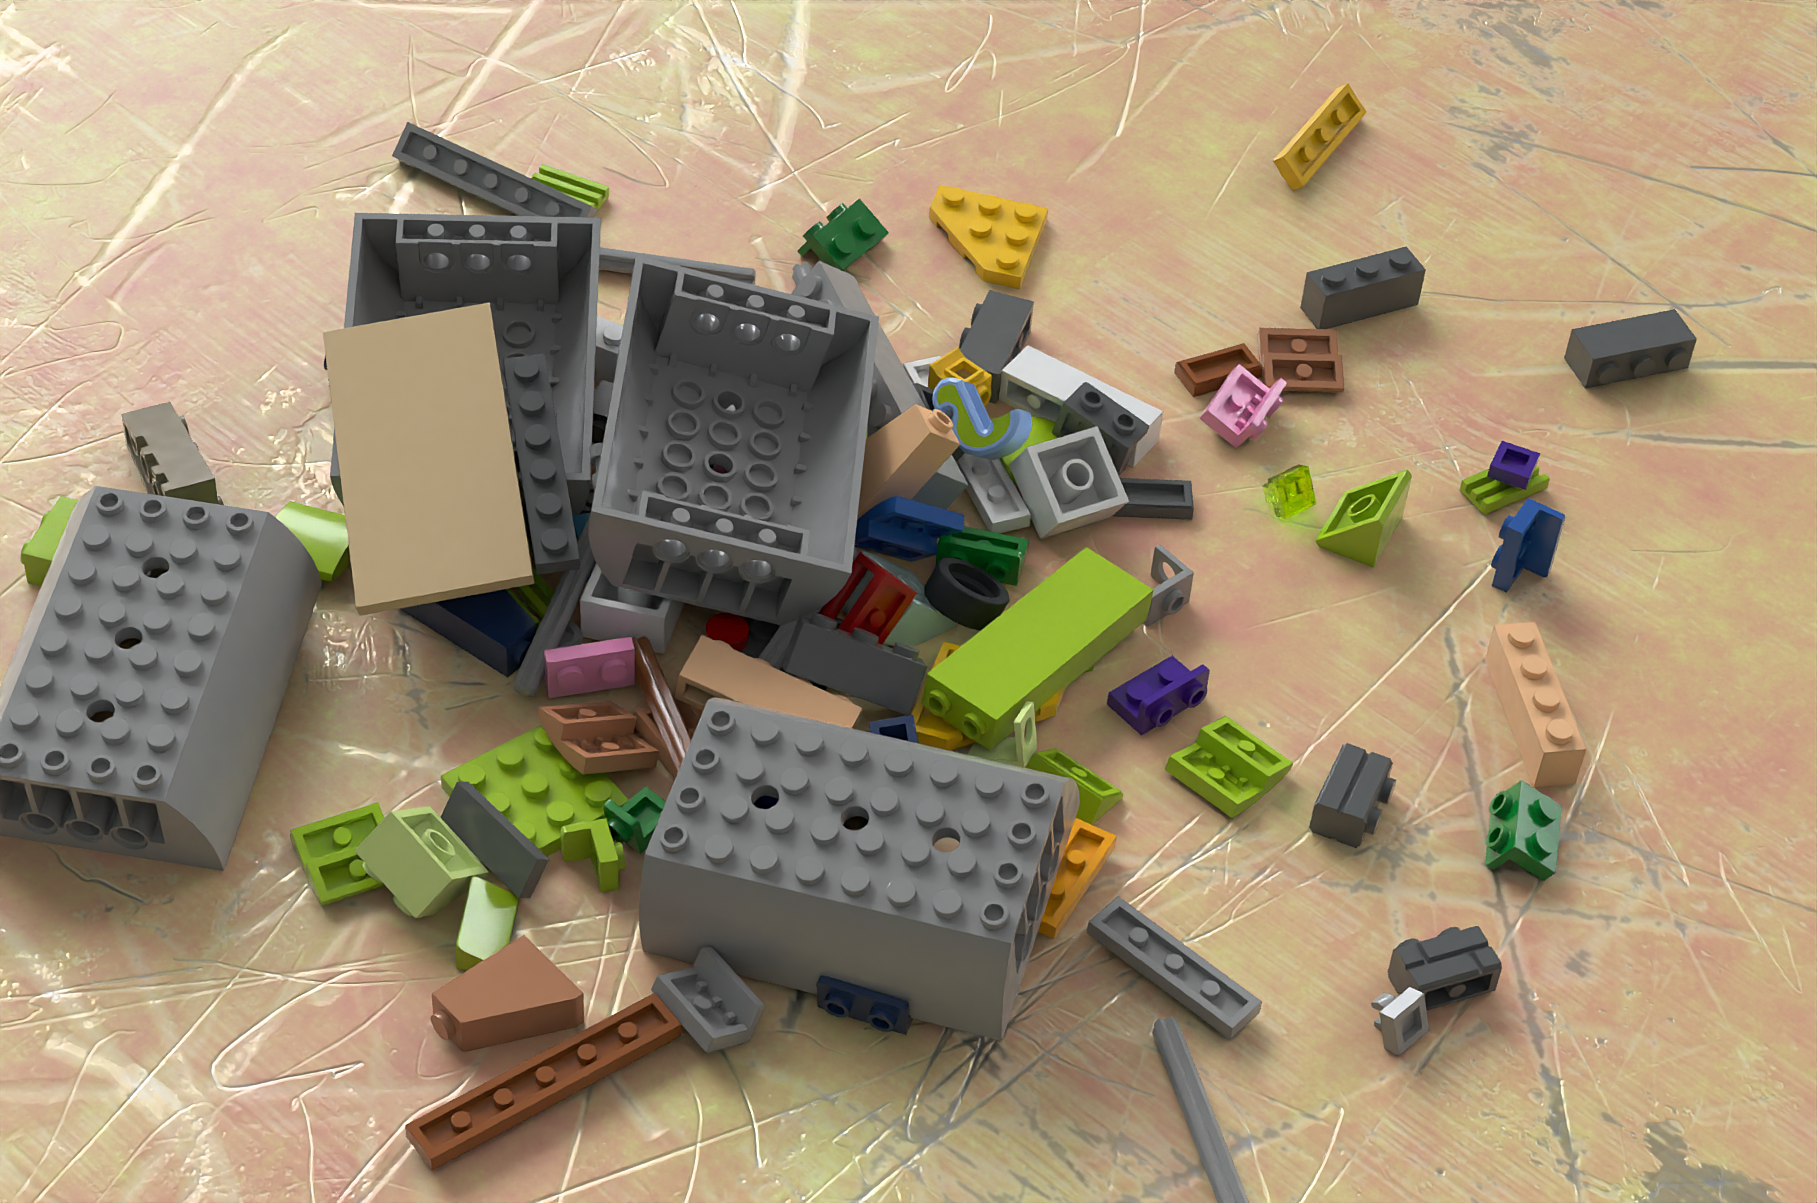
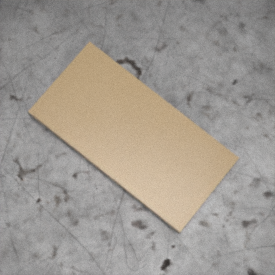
M490 302L323 332L355 601L359 616L535 584Z

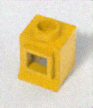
M958 347L929 366L928 388L934 390L937 384L945 378H957L963 380V382L975 385L984 406L990 400L992 375L965 358Z

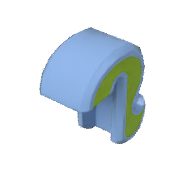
M945 378L934 389L932 396L934 408L942 411L952 420V430L960 443L959 448L964 453L996 460L1011 455L1021 448L1028 439L1032 428L1030 412L1015 409L991 422L974 384L963 382V380L957 378Z

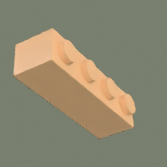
M1536 622L1494 625L1485 662L1533 788L1576 784L1586 747Z
M703 635L700 636L679 674L674 698L701 710H704L707 700L722 698L856 729L862 707L853 704L851 700L842 695H833L813 686L807 679L791 676L774 668L763 659L752 658L734 650L723 641L712 640Z

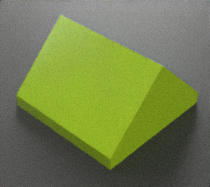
M1408 469L1344 491L1316 538L1315 542L1320 548L1374 568L1403 517L1412 478Z

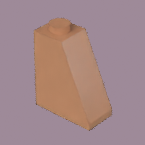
M525 935L432 993L433 1015L431 1016V1023L435 1031L442 1039H450L462 1052L576 1028L584 1023V993Z

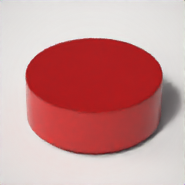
M720 613L707 621L705 636L712 640L723 641L734 650L740 652L748 644L749 626L746 620L739 615Z

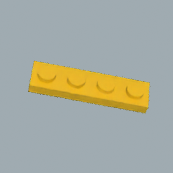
M1348 83L1335 89L1273 160L1279 173L1286 180L1292 191L1303 187L1367 113Z

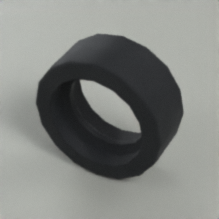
M943 558L940 560L924 586V595L936 610L953 622L981 631L999 617L1009 603L1008 592L997 579L980 567L956 558Z

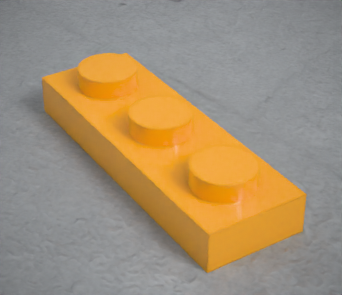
M1078 818L1074 820L1038 930L1039 933L1052 939L1056 938L1114 850L1116 835Z

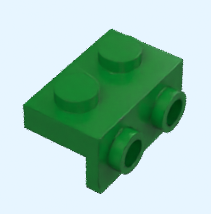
M859 198L848 208L844 203L836 207L826 217L829 223L825 226L820 221L813 225L803 235L806 242L797 252L803 257L810 250H813L824 263L844 271L883 240L889 232Z
M964 526L962 532L948 536L941 535L939 537L936 565L943 558L964 560L988 572L1000 583L1017 586L1027 555L1029 539Z
M1520 780L1506 791L1503 790L1496 794L1489 806L1490 821L1486 838L1485 865L1494 870L1510 859L1543 881L1554 875L1557 868L1562 806L1523 780Z

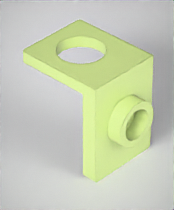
M1026 701L1015 719V737H1006L991 750L975 742L967 755L1025 768L1032 754L1037 749L1034 702ZM1025 725H1026V735H1025V738H1024V731H1025Z

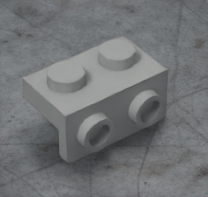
M711 946L701 948L693 967L657 975L651 991L659 996L706 1053L749 1042L765 1009L762 1001Z

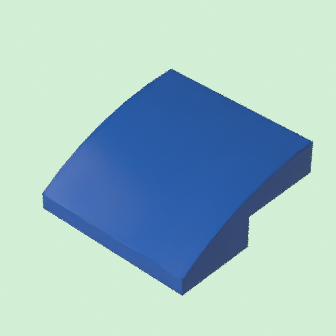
M894 496L875 505L857 520L854 547L909 562L931 557L937 554V541L941 535L948 536L963 531L964 515L900 496Z

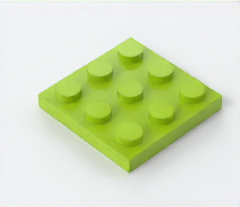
M542 724L441 775V787L449 797L457 782H469L546 857L562 849L561 828L563 826L576 824L581 821L605 819L602 805L609 799L620 807L629 801L605 773L583 775L576 770L556 749Z

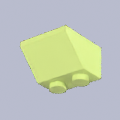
M430 806L391 811L354 850L364 861L363 868L368 875L378 882H383L395 895L393 901L402 912L413 916L415 919L435 915L469 890L472 876L484 879L490 873Z

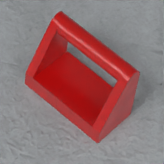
M860 552L852 563L851 575L846 584L834 598L822 607L818 614L835 620L869 570L874 574L873 578L838 629L852 633L854 628L866 630L879 637L877 643L883 645L917 595V592Z

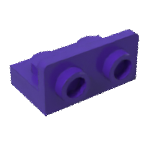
M1172 655L1108 693L1107 705L1142 736L1155 727L1166 725L1173 716L1183 710L1198 706L1207 695L1210 670L1202 664L1190 671Z

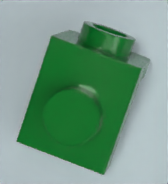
M646 786L622 807L609 799L602 807L612 839L616 843L621 842L622 845L626 843L641 854L648 847L666 801Z

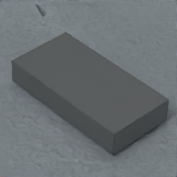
M1120 478L1129 502L1113 515L1114 517L1192 520L1194 506L1191 481Z

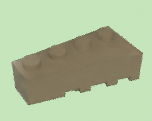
M170 402L121 414L125 443L147 494L224 505L221 497L217 496L215 477L199 452L197 444L193 442L189 435L184 416L179 417Z

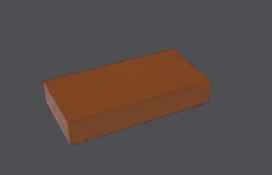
M1245 343L1178 361L1175 364L1174 373L1190 394L1195 397L1219 390L1228 375L1238 364L1243 366L1257 379L1262 378L1263 366Z

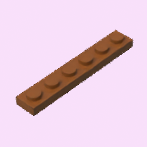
M653 993L406 1124V1137L430 1170L433 1171L679 1038L682 1035V1024L659 996Z

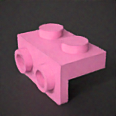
M1238 364L1228 375L1200 419L1237 449L1248 437L1254 441L1266 428L1268 422L1264 417L1267 416L1269 418L1282 404L1284 399L1279 394L1287 382L1280 378L1269 389L1243 366Z
M625 637L544 650L545 675L543 680L548 699L635 685V649L632 638Z

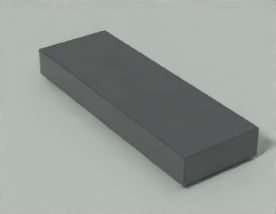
M457 782L440 818L470 851L518 898H531L549 858L469 782Z

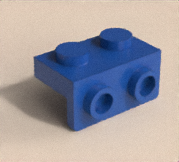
M1529 498L1515 517L1508 515L1499 532V538L1504 540L1503 544L1497 549L1491 563V567L1496 569L1492 586L1507 593L1523 569L1539 576L1547 577L1552 568L1566 518L1565 515Z

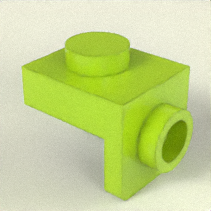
M607 819L581 821L576 824L563 826L561 828V847L564 862L591 858L600 892L619 889V870L626 868L625 856L621 842L613 843Z

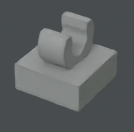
M1409 987L1397 998L1390 993H1382L1371 1003L1372 1008L1380 1011V1017L1374 1021V1026L1382 1032L1384 1049L1398 1056L1429 1031L1425 995L1418 990Z

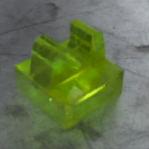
M1300 464L1268 478V483L1262 485L1265 500L1273 504L1276 517L1287 519L1317 504L1309 466Z

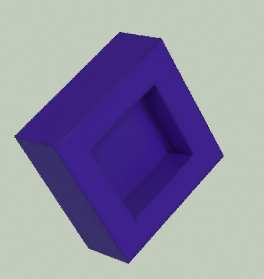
M1501 441L1490 464L1487 477L1526 490L1537 467L1540 453Z

